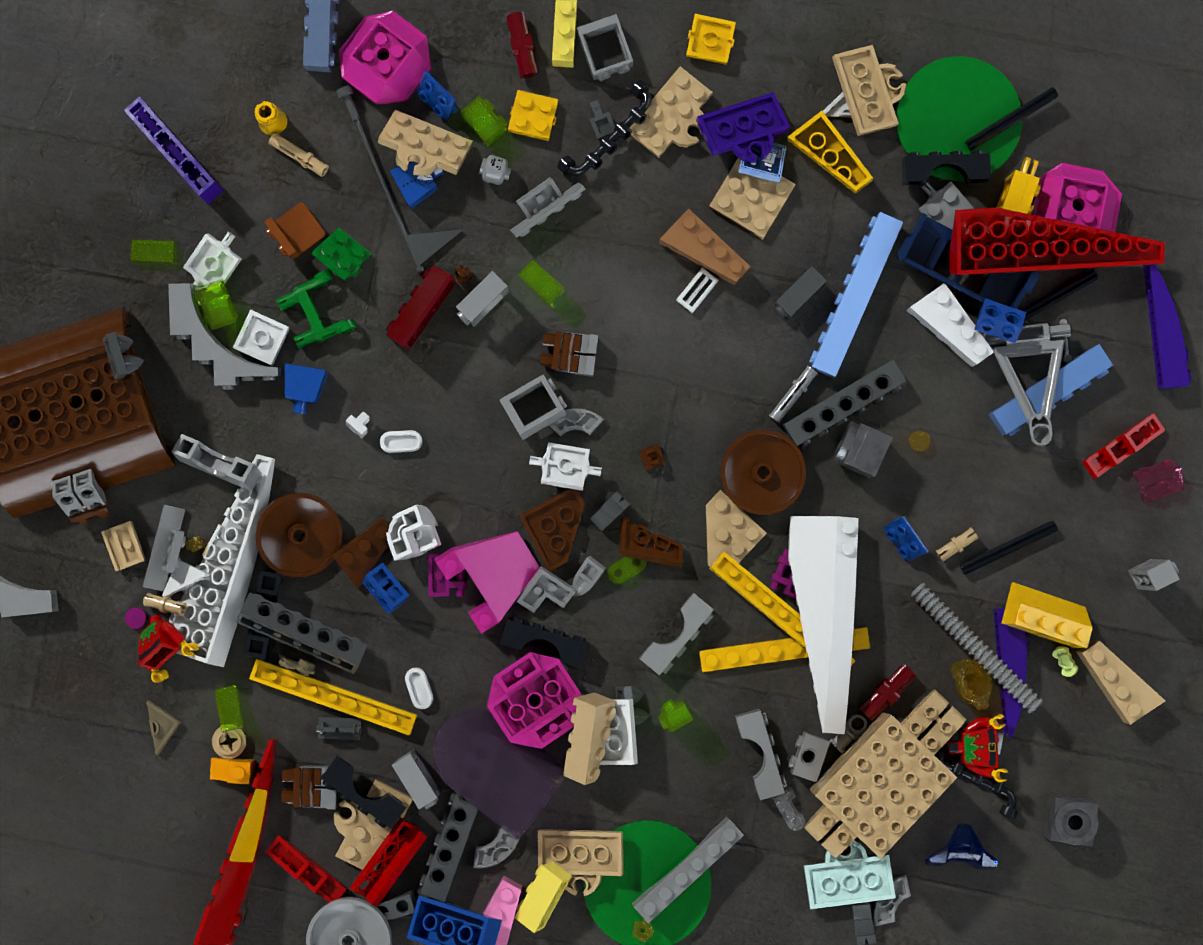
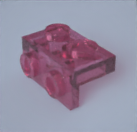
M1165 460L1159 464L1144 467L1133 472L1134 478L1139 483L1140 496L1144 503L1184 490L1182 469L1174 460Z

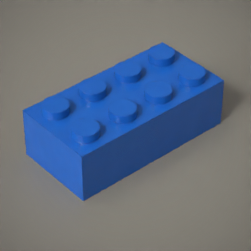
M419 895L407 938L426 945H495L502 920L448 902Z

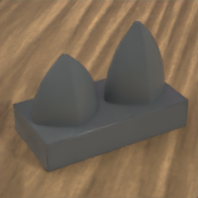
M115 332L107 333L103 337L115 380L122 379L127 374L134 372L144 362L139 357L121 354L127 351L133 343V340L129 337L116 335Z
M626 685L615 686L616 699H633V704H635L644 695L643 692L635 687ZM634 708L635 726H637L649 717V713L642 709Z

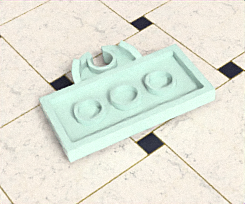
M853 840L849 845L850 853L843 856L840 854L834 858L826 851L825 863L804 865L810 909L896 898L889 855H884L881 859L878 856L867 857L864 847Z

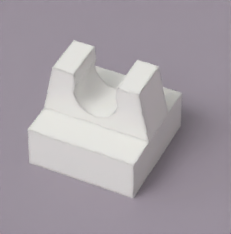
M362 412L357 418L350 415L346 420V426L362 439L367 434V427L365 425L370 421V417L365 412Z

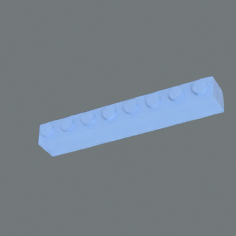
M882 212L877 217L873 216L868 225V228L871 229L868 236L864 235L859 246L863 249L860 255H855L851 264L854 267L852 274H847L843 285L846 286L843 294H838L834 303L837 305L834 313L830 312L826 324L829 325L827 331H822L817 343L820 344L818 351L814 350L810 357L811 368L831 378L836 377L901 229L902 221Z

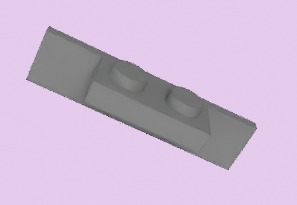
M549 177L516 201L526 219L510 230L516 238L525 236L530 232V228L545 222L548 219L547 216L551 213L561 211L565 207L564 204L570 200L578 199L582 195L581 192L586 189L578 182L561 193L553 179Z
M164 504L143 583L144 588L164 592L169 573L174 574L175 569H178L181 560L179 557L180 548L184 547L186 541L185 532L180 530L185 509Z

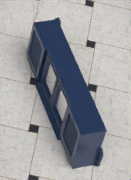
M920 213L897 254V260L945 283L982 304L986 298L1017 309L1024 294L1032 291L1039 278V273L1036 271L989 273L979 293L959 284L963 275H955L953 280L933 271L948 240L951 241L952 229L927 217V214Z

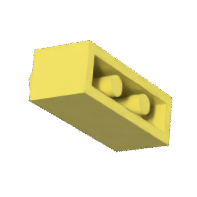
M556 0L552 64L554 67L574 68L577 0Z
M553 861L541 864L535 873V880L526 889L527 895L525 899L517 906L518 912L515 919L533 933L545 927L572 877L571 874Z

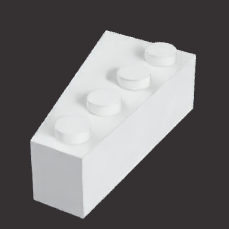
M945 283L906 310L917 318L923 326L931 330L938 339L946 343L951 350L971 367L994 353L981 333L974 330V323Z

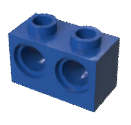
M985 298L974 330L1016 343L1023 327L1026 312Z
M383 562L366 574L362 581L388 615L404 604L409 597V594Z

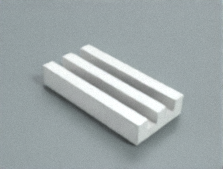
M702 267L676 301L693 314L719 280ZM702 274L706 275L703 281L699 284V286L695 289V291L685 302L683 300L685 295L689 292V290L693 287V285L697 282V280L701 277ZM711 279L712 282L708 286V288L704 291V293L700 296L696 303L693 306H690L689 304L691 303V301L695 298V296L699 293V291L703 288L707 281Z

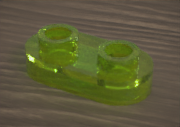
M623 557L609 567L608 577L613 583H623L643 571L647 561L640 560V565L634 566L632 564L634 558ZM616 569L622 570L621 577L614 575Z

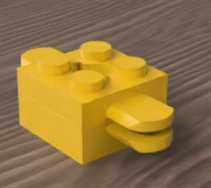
M1025 157L1020 171L1015 170L1006 178L996 208L1026 214L1032 213L1034 205H1031L1033 197H1037L1041 185H1038L1040 178L1034 176L1039 161L1033 160L1027 173L1031 158Z

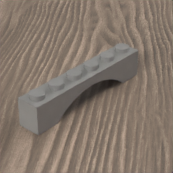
M728 817L724 818L682 862L632 903L633 907L647 923L652 921L744 836L743 833Z

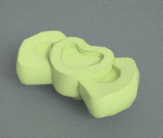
M1058 646L1053 651L1052 656L1058 659V664L1062 667V675L1072 677L1077 673L1078 666L1075 665V661L1072 659L1071 653H1069V648Z

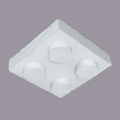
M250 310L233 348L273 366L290 327Z

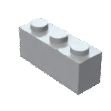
M1149 559L1128 570L1136 588L1140 590L1157 591L1180 580L1177 575L1179 570L1176 564L1170 560Z

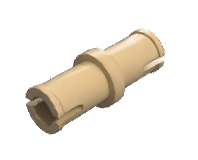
M971 527L958 537L951 538L949 543L936 550L942 562L958 551L961 553L964 551V547L979 539L976 533L973 534L974 530Z
M147 593V597L143 599L144 606L159 609L162 613L170 612L184 616L183 612L186 613L187 611L186 603L171 600L168 596L160 597Z

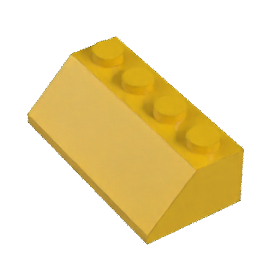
M1015 582L1011 583L1001 624L1073 648H1088L1092 625L1086 607Z

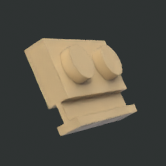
M132 521L101 532L115 571L147 561Z

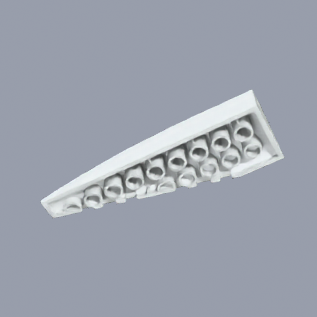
M256 454L252 463L255 464L262 474L252 492L242 487L237 489L234 495L236 497L231 508H227L224 513L226 517L222 525L218 524L202 554V562L196 565V568L209 573L210 576L201 579L195 585L182 591L184 595L178 602L186 603L187 611L186 613L183 612L184 616L172 613L169 620L186 638L185 641L187 643L195 642L199 646V650L192 651L194 655L186 657L220 667L225 665L237 627L236 620L243 607L258 553L255 539L257 522L269 502L275 459ZM179 645L180 650L176 653L183 655L181 651L182 646Z
M790 516L788 561L789 566H791L792 581L797 596L796 602L801 616L800 622L802 624L806 652H808L810 672H812L814 693H816L818 702L817 708L822 733L845 734L854 629L858 518Z

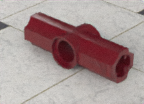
M524 12L511 13L507 15V23L520 78H531L538 75L533 55L534 48L531 34L528 33Z
M903 663L888 679L885 678L875 687L874 693L858 709L870 721L875 720L887 706H891L900 698L901 692L917 676Z

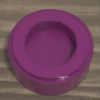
M140 607L131 608L125 614V622L130 628L138 629L147 623L148 615Z

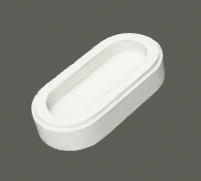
M413 430L389 431L380 438L381 448L388 453L414 452L419 450L423 443L422 436Z
M415 667L410 669L405 675V682L412 703L418 709H426L433 702V693L427 675L421 668Z

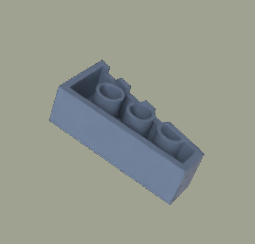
M305 0L306 10L309 12V15L304 17L305 32H308V36H304L303 66L306 71L332 72V66L336 64V54L333 53V45H337V32H334L335 24L338 25L339 21L336 4H339L340 0Z

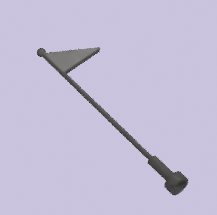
M351 85L344 86L336 91L338 99L344 100L352 121L358 127L415 261L416 271L418 274H423L425 269L421 265L460 234L462 230L407 234L360 124V116L352 99L355 93Z

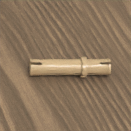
M277 133L273 134L269 139V145L299 162L303 168H308L321 177L328 171L329 166L315 158L314 154L305 152Z

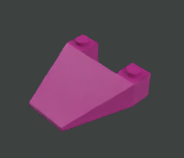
M518 531L452 547L434 559L447 580L466 569L486 601L468 611L481 634L502 620L540 567Z

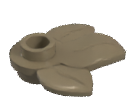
M279 654V658L282 659L279 660L281 666L288 669H297V672L305 676L315 673V664L302 658L297 662L294 659Z

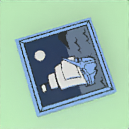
M773 143L771 152L764 160L761 158V151L757 148H752V153L757 156L756 163L740 160L739 173L779 183L786 146Z

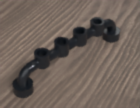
M642 80L634 84L631 93L637 99L643 98V102L639 107H634L630 111L629 117L624 122L616 125L614 132L609 137H605L594 152L586 156L585 162L582 165L575 166L576 162L570 156H565L559 161L558 169L563 174L571 173L573 175L583 174L590 168L597 170L603 163L601 156L605 152L609 155L613 154L617 149L615 142L620 137L624 140L628 139L632 134L630 127L635 122L638 125L645 122L647 118L645 112L651 104V95L648 92L649 86Z
M940 751L934 755L951 772L1005 796L1008 804L1007 806L1002 805L999 813L1014 820L1016 819L1018 811L1015 810L1016 797L1011 790L1004 787L1005 782H998L995 778L991 781L984 776L977 775L965 769V764L957 759H954L953 763L946 760L947 755Z

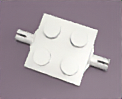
M227 232L222 241L217 240L209 233L205 234L183 268L191 273L195 279L193 284H195L196 295L202 285L209 287L215 293H219L242 260L229 247L235 238V235H232V233Z
M549 442L543 458L530 456L529 465L542 466L541 484L583 491L584 481L588 474L600 476L602 467L589 466L590 449Z

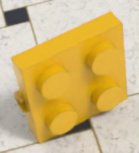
M695 14L692 30H689L688 34L689 44L686 57L727 65L730 49L734 45L735 39H733L736 22Z
M517 90L514 106L511 107L508 132L549 141L552 126L556 123L557 117L555 114L558 99Z

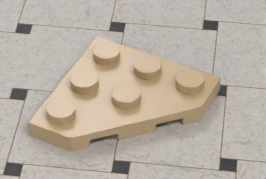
M721 490L705 505L707 565L709 567L712 566L723 551L739 563L767 534Z

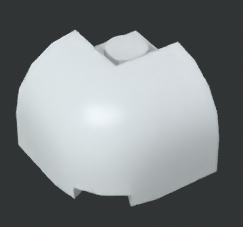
M414 505L394 515L389 525V530L386 532L387 541L394 560L411 559L441 545L435 526H438L437 521L431 511L423 505Z

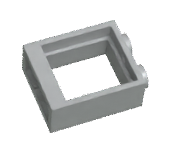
M617 14L577 27V35L593 80L603 81L610 78V75L616 72L623 74L630 71V68L633 67V59ZM615 30L625 61L596 70L586 39Z
M492 271L456 306L459 311L457 315L467 326L471 324L475 327L510 292L508 286Z
M544 374L500 399L522 440L567 415L564 410L567 405L561 396L556 397L554 383L551 378L546 380ZM544 385L557 408L524 426L512 403Z
M415 749L392 764V767L418 809L422 807L428 809L437 803L436 801L439 800L438 796L441 791Z

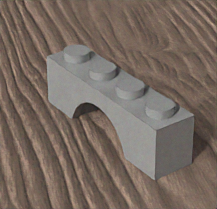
M181 434L172 450L173 455L180 462L251 492L262 474L255 464L239 457L230 458L208 448L200 441Z
M692 593L680 608L684 618V627L679 637L665 644L652 642L639 657L641 661L658 675L662 672L666 674L673 666L671 663L675 656L679 658L687 649L684 645L688 640L693 641L700 633L698 628L702 623L706 625L714 616L712 614L714 609L695 593Z
M760 709L735 715L740 736L743 739L755 741L763 751L764 760L762 767L753 776L759 799L763 800L784 794L783 787H787L784 775H779L777 767L781 766L778 754H773L771 746H774L775 743L772 734H768L765 727L769 725L766 713H761Z

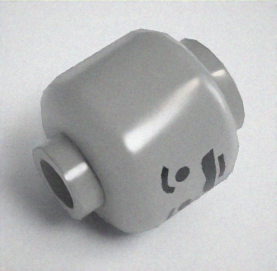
M489 155L487 159L483 158L479 174L482 175L484 181L501 185L504 180L508 181L511 168H508V161L506 159Z

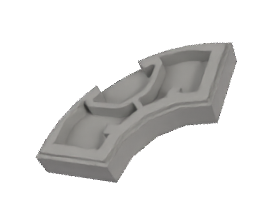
M566 409L567 415L548 426L560 437L572 430L584 431L591 435L604 419L589 410Z
M500 828L498 836L492 842L476 846L473 868H488L506 859L516 848L521 830Z
M906 874L893 879L896 898L875 901L873 907L874 927L895 922V912L898 905L904 899L911 896Z

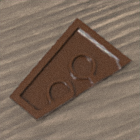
M622 517L619 540L620 556L680 568L683 557V545L661 534L655 535L647 531V527L641 524L638 526L630 522L629 518Z
M384 517L380 518L332 554L333 558L357 589L362 584L366 574L371 571L389 545L386 532L389 530V524Z

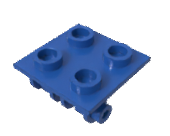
M425 70L416 93L423 102L433 109L438 117H441L446 122L450 113L454 114L458 110L455 103L456 100Z
M897 517L891 521L892 523L882 527L888 539L894 543L900 556L906 562L929 552L905 517L900 519Z

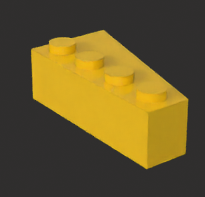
M820 111L788 136L790 143L856 194L872 182L873 177L823 111Z

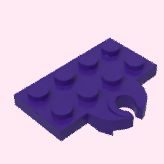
M774 92L697 116L696 119L712 156L732 150L736 157L750 163H756L757 156L751 151L752 148L759 149L761 151V158L764 160L773 147V136L789 132L790 125Z

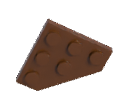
M568 489L519 515L548 571L568 562L585 506L576 489Z

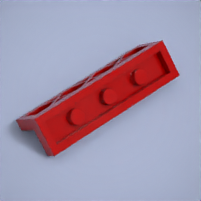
M400 817L350 889L364 896L371 905L378 907L427 836L418 826ZM402 827H408L405 833L399 836L398 833ZM394 844L393 850L386 853L387 848ZM382 862L380 868L373 871L374 866ZM369 880L364 890L359 888L364 881Z

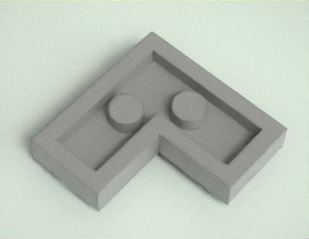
M541 566L516 601L533 613L546 597L564 608L575 594L576 589Z

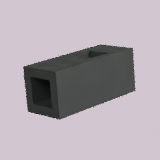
M811 266L774 303L776 312L784 318L786 316L789 319L827 280Z

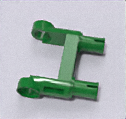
M330 269L316 274L313 279L294 287L293 292L276 299L281 311L299 303L306 314L311 330L294 337L299 349L315 341L317 343L322 342L339 333L345 334L357 328L354 319L341 320L325 328L309 293L327 285V282L334 278Z

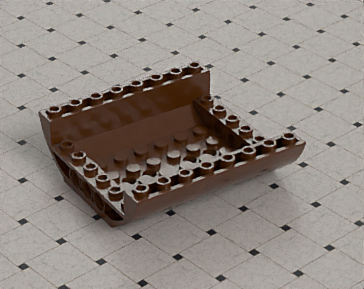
M125 306L0 346V503L14 519L58 505L53 498L52 481L71 476L73 479V474L92 469L95 480L104 490L176 466L170 446L163 444L140 369L138 368L134 372L127 374L122 379H114L103 337L107 333L115 332L116 335L129 337L126 328L130 327L131 323ZM132 345L121 354L135 356ZM100 389L103 397L100 401L96 402L93 400L92 394L95 390ZM76 396L82 399V405L79 408L72 406V400ZM39 410L41 413L40 419L36 422L32 421V411ZM17 416L20 419V425L14 429L10 425V420Z

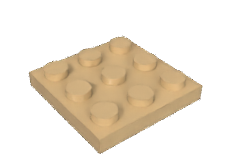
M738 158L709 208L763 239L796 184L782 176L780 182L777 183L739 173L741 159Z

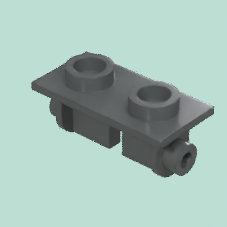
M319 717V724H317L316 728L318 738L361 740V718Z

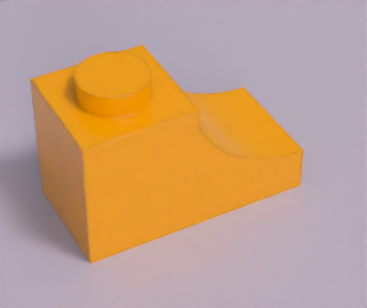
M212 757L210 779L226 781L227 783L250 784L254 781L255 759Z

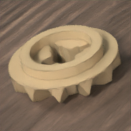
M234 724L221 726L215 731L212 738L214 751L226 759L239 756L247 745L246 735L242 728ZM227 733L230 738L238 739L232 743V748L229 744H221L227 740Z

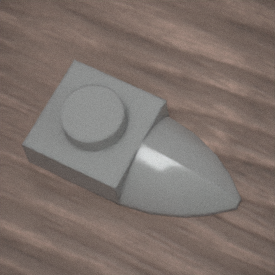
M588 556L573 579L572 587L576 589L573 596H580L589 591L598 582L606 567L591 556Z

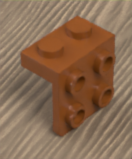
M302 202L298 203L277 220L270 217L264 222L268 227L265 231L271 239L274 240L276 238L280 243L278 248L285 257L289 255L293 260L326 236L323 228Z

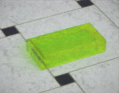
M132 240L131 261L175 263L176 242Z
M233 685L215 690L221 731L224 733L244 728L238 687Z

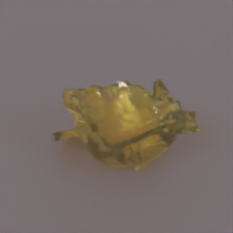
M977 659L956 661L951 665V673L955 680L957 694L963 701L973 704L978 710H981V708L986 710L989 706L988 699L991 696L993 684H991V674L988 673L989 670L987 668L984 669L983 664L979 665Z

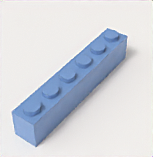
M1100 344L1093 346L1060 368L1052 409L1056 407L1055 403L1062 400L1064 402L1074 396L1072 393L1078 388L1083 390L1091 385L1090 380L1097 376L1100 379L1109 373L1108 368L1113 366ZM1047 377L1025 390L1035 414L1041 413ZM1016 397L988 414L1002 436L1006 434L1012 436L1021 430L1019 426L1025 422L1028 424Z

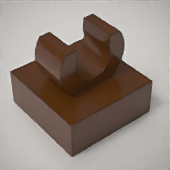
M659 444L638 451L646 471L666 464Z

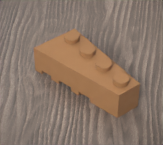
M690 209L659 239V244L670 248L675 253L693 261V263L704 267L733 285L751 267Z

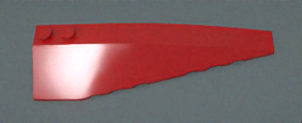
M1002 208L955 210L949 251L950 273L965 275L1165 264V242Z

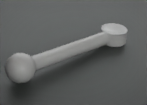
M1061 319L1059 324L1065 325L1068 322L1066 319ZM1063 337V340H1065L1063 361L1069 363L1072 357L1069 355L1067 337Z

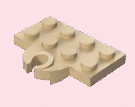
M873 45L835 54L832 59L857 135L861 136L897 126L899 123L893 104L897 103L905 94L906 83H901L897 88L890 85L889 79L898 80L903 76L895 68L896 65L889 63L879 64Z
M680 66L651 100V104L645 112L647 115L645 122L640 125L635 122L630 127L632 129L631 136L658 158L672 142L679 147L685 148L697 144L699 139L696 136L689 135L688 129L697 127L700 130L696 122L697 116L704 114L700 109L712 96L713 92Z
M398 110L393 112L378 139L379 144L397 151V166L406 171L408 169V162L414 161L418 164L414 167L413 175H424V177L432 174L436 167L456 175L473 142Z
M375 779L367 797H380L390 792L406 804L407 808L400 816L403 818L413 800L411 796ZM342 800L339 806L350 808L352 815L349 818H344L340 812H334V824L338 832L345 837L335 856L363 870L392 828L388 826L385 828L381 827L375 822L376 818L370 813L366 816L357 809L358 805L353 801L348 803ZM379 863L374 866L373 871L377 869Z
M539 829L538 867L541 864L553 861L572 875L565 890L576 896L579 891L576 881L577 879H582L586 883V889L583 891L584 896L589 895L601 883L602 875L622 876L624 874L623 831Z

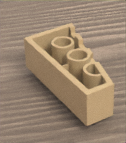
M1092 640L1089 642L1088 648H1080L1076 651L1124 723L1131 725L1165 702L1157 692L1100 641Z
M597 693L575 697L573 705L577 706L576 713H573L571 716L574 729L569 733L568 741L571 744V748L566 753L563 776L583 785L593 783L599 777L600 762L605 755V743L611 732V720L616 714V701Z

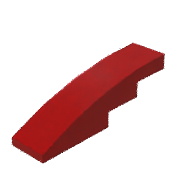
M1152 413L1083 460L1082 464L1091 477L1096 479L1163 433L1165 429L1156 415Z
M280 835L276 837L265 851L296 880L299 879L314 893L322 896L328 903L342 898L348 890L332 874Z

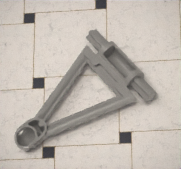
M1048 323L1023 326L1016 343L989 334H983L989 346L1006 345L992 348L1029 424L1031 440L1037 446L1047 445L1052 438L1050 419L1065 340L1050 341V339L1071 337L1069 324L1048 326ZM1052 353L1041 413L1035 414L1008 358Z

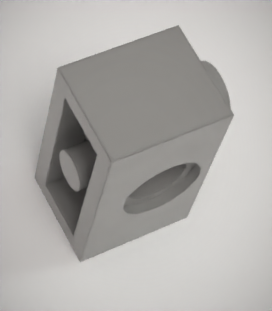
M803 731L802 736H798L795 747L798 748L796 755H792L788 767L791 768L790 772L796 776L817 782L830 741ZM812 751L813 758L810 761H804V752Z

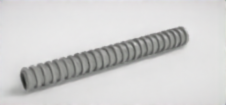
M921 583L911 593V597H915V601L920 602V606H924L926 608L925 611H929L931 613L930 616H934V620L936 622L939 621V625H943L945 627L944 630H948L950 632L949 635H953L955 637L954 640H958L959 645H963V649L968 650V654H972L974 656L973 659L979 661V665L983 664V668H987L989 670L988 673H992L994 675L993 678H997L999 680L998 683H1002L1003 688H1007V692L1009 694L1012 693V697L1014 699L1017 698V702L1022 703V707L1028 709V713H1032L1037 709L1043 700L1041 698L1038 699V695L1036 693L1033 694V690L1031 688L1028 689V685L1023 684V680L1018 679V675H1014L1012 673L1013 670H1009L1007 668L1008 665H1004L1002 663L1003 660H999L998 655H994L993 650H989V646L984 645V641H980L978 639L979 636L973 634V630L969 631V627H965L963 625L964 622H960L958 620L959 617H955V613L953 611L950 612V608L945 607V603H941L939 601L940 598H936L935 593H931V589L925 587V583Z

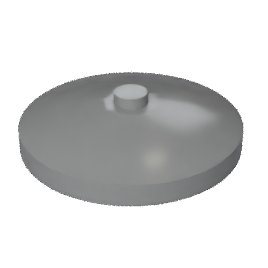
M345 897L327 903L315 914L307 930L306 945H392V933L388 921L377 907L363 899Z

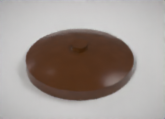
M771 430L752 431L737 438L725 452L720 469L721 483L728 498L740 509L756 515L774 514L789 507L800 495L806 479L805 461L795 443L785 435Z
M290 493L275 499L264 509L257 522L255 539L262 559L271 569L289 577H308L319 573L334 560L332 554L340 549L342 529L338 516L326 501L309 493Z

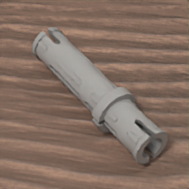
M807 366L799 378L792 382V387L772 413L769 414V417L779 424L801 394L806 393L808 385L818 373L810 366ZM806 379L805 382L798 389V391L794 393L795 390L799 387V385L803 382V380ZM792 396L791 400L787 403V405H786V406L784 407V409L781 411V408L785 405V403L788 401V399Z

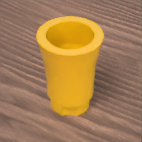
M263 101V103L256 106L255 117L263 133L272 136L275 133L279 135L285 130L287 116L283 110L268 101Z

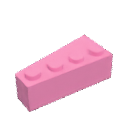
M504 875L483 912L485 915L502 920L495 945H507L522 889L521 884Z

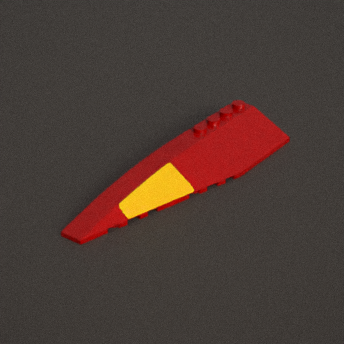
M271 738L266 746L259 765L261 772L256 774L252 783L254 793H250L248 799H246L244 808L247 812L243 814L242 818H239L226 853L229 857L228 859L225 858L219 871V875L222 877L217 880L211 892L212 896L215 897L205 908L193 945L234 944L236 935H233L235 927H239L243 917L240 912L255 869L266 825L275 766L277 743L275 738Z

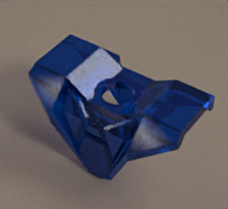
M958 824L947 846L925 859V864L931 866H943L954 861L966 862L975 869L992 870L998 864V860L983 848L975 831L969 824Z

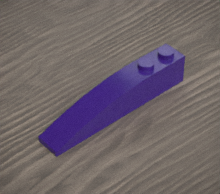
M140 96L124 110L207 204L224 191Z
M1143 265L1157 388L1161 390L1189 386L1191 381V372L1187 368L1189 352L1185 348L1182 329L1174 302L1156 265Z
M994 608L998 659H1002V663L1004 665L1007 664V668L1009 670L1012 669V673L1014 675L1017 674V678L1022 679V683L1025 684L1027 672L1026 645H1029L1028 632L1001 624L1005 608ZM1001 683L999 684L1001 709L1004 716L1002 721L1003 724H1006L1003 727L1004 736L1011 738L1015 732L1022 703H1018V699H1014L1012 697L1013 694H1009L1007 692L1008 689H1004Z

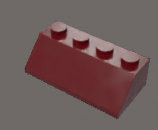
M435 265L432 269L428 268L422 276L424 280L421 285L414 287L410 293L412 297L410 301L403 303L398 311L400 315L396 321L392 320L386 328V331H388L386 336L407 351H410L457 283L452 275Z

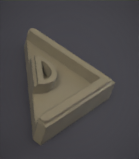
M148 700L146 705L148 706L151 735L153 736L155 754L159 755L181 724V721L151 700Z

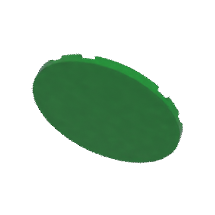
M953 56L939 59L926 65L909 80L905 88V94L898 101L896 117L899 124L896 126V131L906 155L911 152H919L920 155H928L930 152H941V155H950V152L953 151L971 154L972 151L981 150L984 151V154L990 153L991 173H993L1011 156L1020 138L1022 120L974 150L970 151L967 148L965 142L969 138L1021 107L1019 97L1006 76L994 66L976 58ZM938 168L930 173L931 177L956 183L965 182L963 177L951 168Z
M639 820L617 827L612 831H623L624 874L622 876L602 875L601 883L597 889L585 896L586 904L593 920L606 935L622 945H673L681 941L698 926L708 908L711 897V874L709 868L649 923L633 907L632 903L682 862L698 846L697 843L681 829L662 821Z

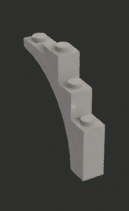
M168 284L170 335H177V339H190L191 335L192 360H199V364H212V360L214 361V386L221 385V390L234 389L233 385H240L239 377L242 378V381H254V376H263V380H276V376H281V367L263 366L249 362L232 353L218 341L209 330L201 315L196 300L195 284Z
M0 576L1 617L59 611L57 590L26 588Z

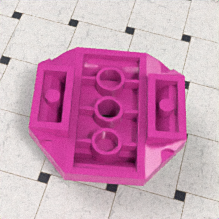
M394 11L364 17L339 49L343 80L375 104L407 102L419 87L424 71L426 70L430 73L432 70L427 36ZM384 52L389 53L388 59H379L380 54Z
M1061 163L1039 177L1038 185H1041L1037 197L1033 198L1032 205H1034L1031 215L1115 232L1122 193L1104 171ZM1073 202L1080 204V211H1076L1073 208Z
M529 652L493 676L486 707L510 743L542 749L574 727V723L571 722V716L573 713H576L577 706L573 705L575 697L582 696L559 659ZM531 695H536L539 699L536 707H532L529 704L528 700Z

